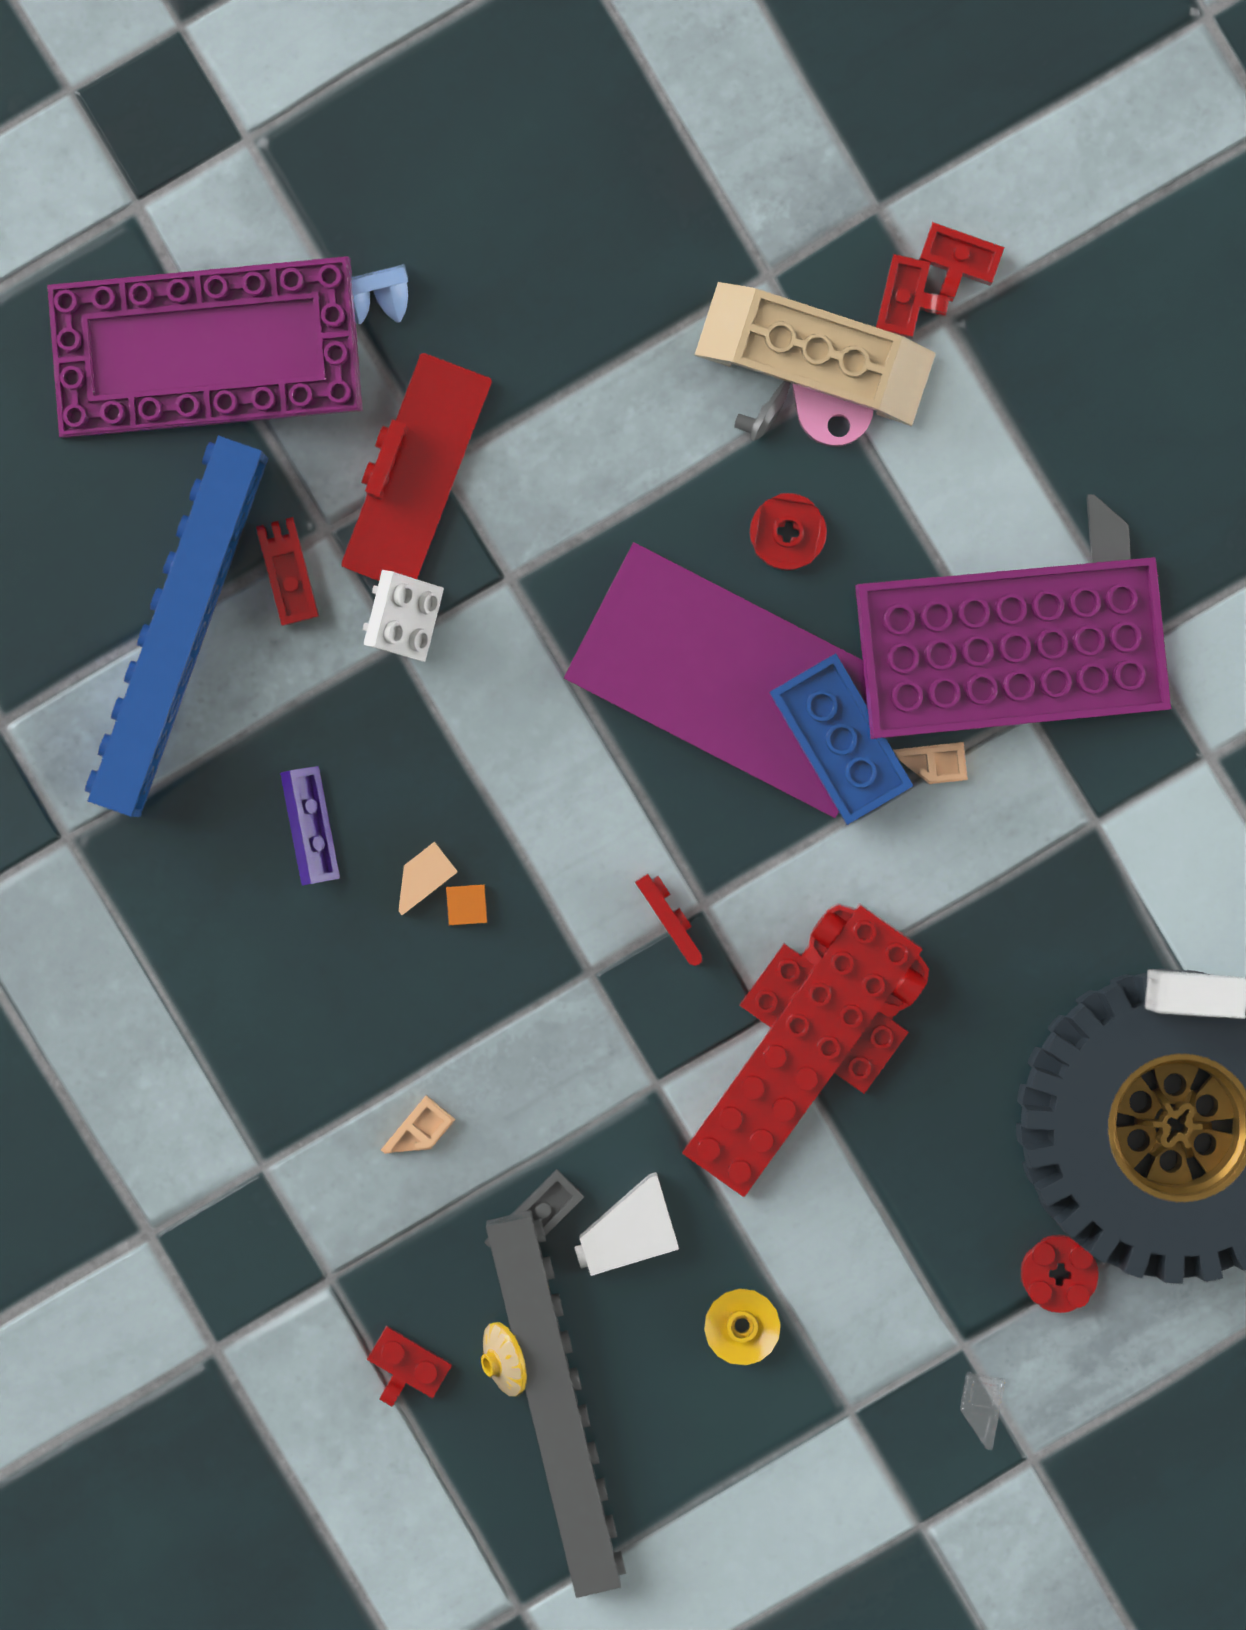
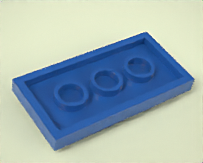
M836 653L769 692L846 825L913 787L911 780L887 739H871L868 707Z

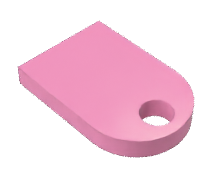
M792 383L798 420L805 433L814 441L826 446H844L861 437L870 425L874 412L873 409ZM834 416H842L849 423V432L843 437H835L828 430V421Z

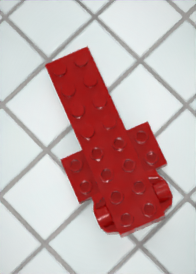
M838 903L827 909L812 929L809 944L802 954L786 943H783L740 1003L742 1008L765 1023L770 1029L683 1149L682 1154L742 1197H745L834 1073L865 1094L909 1033L907 1029L895 1022L893 1017L902 1009L911 1006L928 982L929 967L920 956L923 950L922 947L861 903L856 908Z

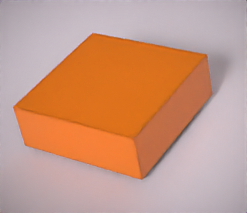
M485 884L446 887L449 925L487 923Z

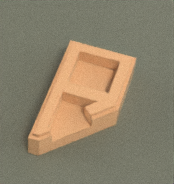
M964 742L893 750L900 762L928 784L968 780Z
M435 842L404 865L398 910L401 915H404L458 872Z
M426 1095L382 1147L381 1151L387 1154L403 1151L430 1150L455 1121V1118Z

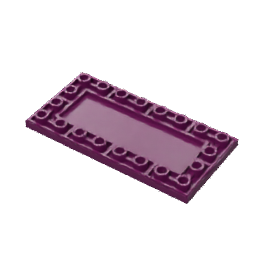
M345 256L47 285L59 437L74 438L363 411L354 295L351 282V258Z
M633 542L563 679L833 818H836L839 813L769 692L836 653L867 705L863 660Z

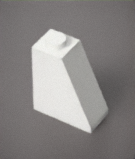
M1148 969L1145 1008L1161 1013L1245 1018L1246 978Z
M657 1172L645 1177L580 1234L581 1245L575 1246V1251L581 1269L588 1267L592 1276L679 1249Z

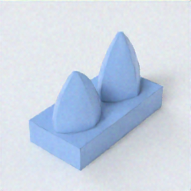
M405 264L352 277L355 321L357 324H362L369 311L370 291L374 292L382 310L395 322H401L408 303V276Z

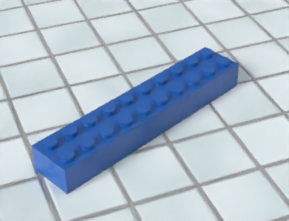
M219 435L215 444L209 442L202 460V464L206 465L202 480L196 478L189 496V500L194 503L190 515L182 516L176 532V537L181 539L176 553L170 551L164 565L163 573L168 575L164 588H157L154 593L150 609L155 611L150 626L144 624L137 641V646L142 647L137 662L131 660L124 677V682L129 684L125 697H118L112 710L111 719L116 720L112 733H105L101 741L98 755L103 758L97 771L92 770L85 786V792L90 793L88 802L130 817H141L269 459L261 450Z

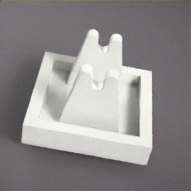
M382 570L379 585L373 586L372 593L376 594L369 623H364L363 630L367 631L363 645L425 662L444 588L395 572Z

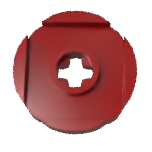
M783 493L765 501L756 510L750 524V541L756 555L770 567L779 570L791 571L809 565L821 552L826 540V522L819 509L808 498L798 494ZM786 521L793 522V529L799 531V536L792 537L790 543L783 542V536L777 534V528L784 527Z
M1051 1235L1040 1240L1041 1242L1035 1244L1025 1254L1021 1265V1281L1029 1297L1043 1309L1056 1313L1070 1312L1085 1306L1095 1292L1099 1278L1097 1262L1093 1255L1066 1235ZM1059 1263H1063L1065 1270L1070 1272L1069 1278L1064 1279L1062 1284H1056L1055 1278L1049 1277L1050 1270H1056Z

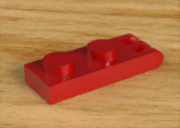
M286 518V527L289 534L282 535L279 521L271 522L274 538L270 539L267 538V530L264 524L256 526L281 626L320 617L294 518Z
M648 873L636 880L635 883L688 963L693 966L699 965L702 961V955L686 932V930L692 927L680 908L672 911L665 898L671 894L660 877L657 876L651 879Z

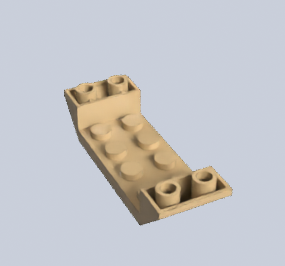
M722 282L717 284L695 351V356L731 367V364H735L877 411L876 415L909 426L913 425L936 354L901 335L757 288Z

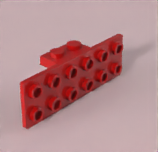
M420 354L396 420L392 419L389 428L382 426L375 447L381 450L376 463L369 461L361 483L367 485L365 489L367 496L342 559L341 566L343 568L380 581L382 570L418 579L492 384L491 378L429 354Z

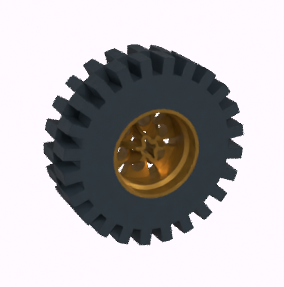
M1150 969V970H1161V971H1173V972H1185V973L1207 974V973H1203V972H1199V971H1193V970H1187V971H1186V970H1170V969ZM1148 970L1147 973L1135 976L1127 974L1109 980L1110 985L1099 991L1089 990L1075 1000L1078 1005L1066 1016L1058 1015L1047 1028L1051 1034L1044 1042L1042 1048L1035 1047L1027 1063L1032 1069L1028 1076L1027 1084H1020L1017 1102L1022 1106L1021 1123H1016L1017 1141L1023 1146L1025 1161L1022 1162L1027 1179L1034 1185L1042 1207L1070 1238L1098 1260L1117 1266L1129 1275L1142 1279L1144 1275L1153 1276L1164 1283L1183 1284V1278L1197 1277L1204 1282L1222 1279V1271L1233 1266L1245 1271L1246 1011L1245 1018L1155 1012L1145 1008ZM1201 1068L1211 1076L1199 1089L1195 1091L1190 1090L1198 1069ZM1150 1070H1153L1156 1080V1089L1151 1090L1141 1077ZM1177 1073L1182 1081L1181 1088L1174 1094H1168L1164 1089V1080L1168 1075ZM1137 1091H1144L1148 1097L1146 1107L1140 1111H1133L1129 1104L1131 1095ZM1208 1094L1213 1099V1108L1208 1114L1200 1115L1196 1110V1102L1199 1097ZM1162 1108L1163 1112L1159 1115V1118L1154 1119L1156 1113ZM1117 1113L1134 1116V1123L1116 1126ZM1181 1115L1180 1123L1184 1125L1183 1129L1180 1132L1173 1130L1170 1134L1171 1126L1167 1123L1170 1117L1177 1119ZM1233 1118L1232 1134L1212 1129L1210 1121ZM1154 1127H1158V1128H1159V1130H1158L1157 1133H1156V1130H1155ZM1142 1129L1146 1136L1144 1145L1138 1149H1131L1127 1142L1128 1135L1133 1130ZM1201 1133H1208L1211 1137L1210 1148L1203 1153H1197L1194 1148L1195 1138ZM1167 1150H1174L1177 1154V1164L1170 1170H1163L1159 1162L1160 1156ZM1149 1152L1152 1155L1151 1163L1145 1177H1143L1134 1168ZM1194 1157L1206 1174L1192 1180L1186 1158Z

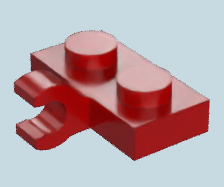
M932 222L919 260L931 262L930 265L947 271L939 295L950 298L949 302H953L962 276L991 286L1005 247Z
M893 254L876 328L913 339L919 310L946 317L950 298L924 292L931 262Z
M389 1326L385 1327L367 1358L368 1361L392 1374L391 1379L379 1400L393 1407L406 1383L433 1399L452 1366V1363Z

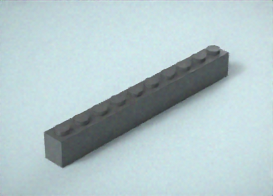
M531 1210L488 1220L486 1222V1229L511 1332L522 1350L526 1364L527 1381L525 1390L575 1596L580 1598L621 1588L620 1575L626 1574L622 1552L614 1553L611 1538L617 1537L613 1515L605 1516L602 1502L608 1500V1494L604 1478L596 1479L593 1465L600 1463L595 1441L587 1442L584 1428L591 1426L586 1404L578 1405L575 1391L582 1390L577 1367L569 1368L566 1354L573 1353L568 1330L560 1331L557 1317L564 1316L559 1293H551L548 1281L555 1278L550 1256H542L539 1244L546 1241L541 1219L534 1220Z

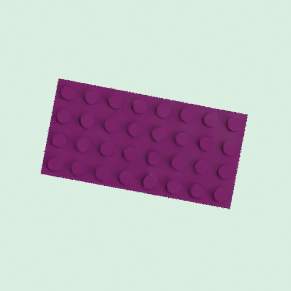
M1156 557L855 585L871 739L1171 709Z

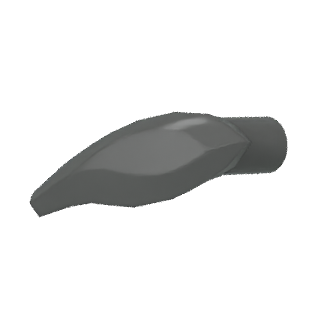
M787 381L781 383L770 400L762 406L757 419L739 413L734 428L751 433L750 438L753 441L762 437L778 416L791 383Z

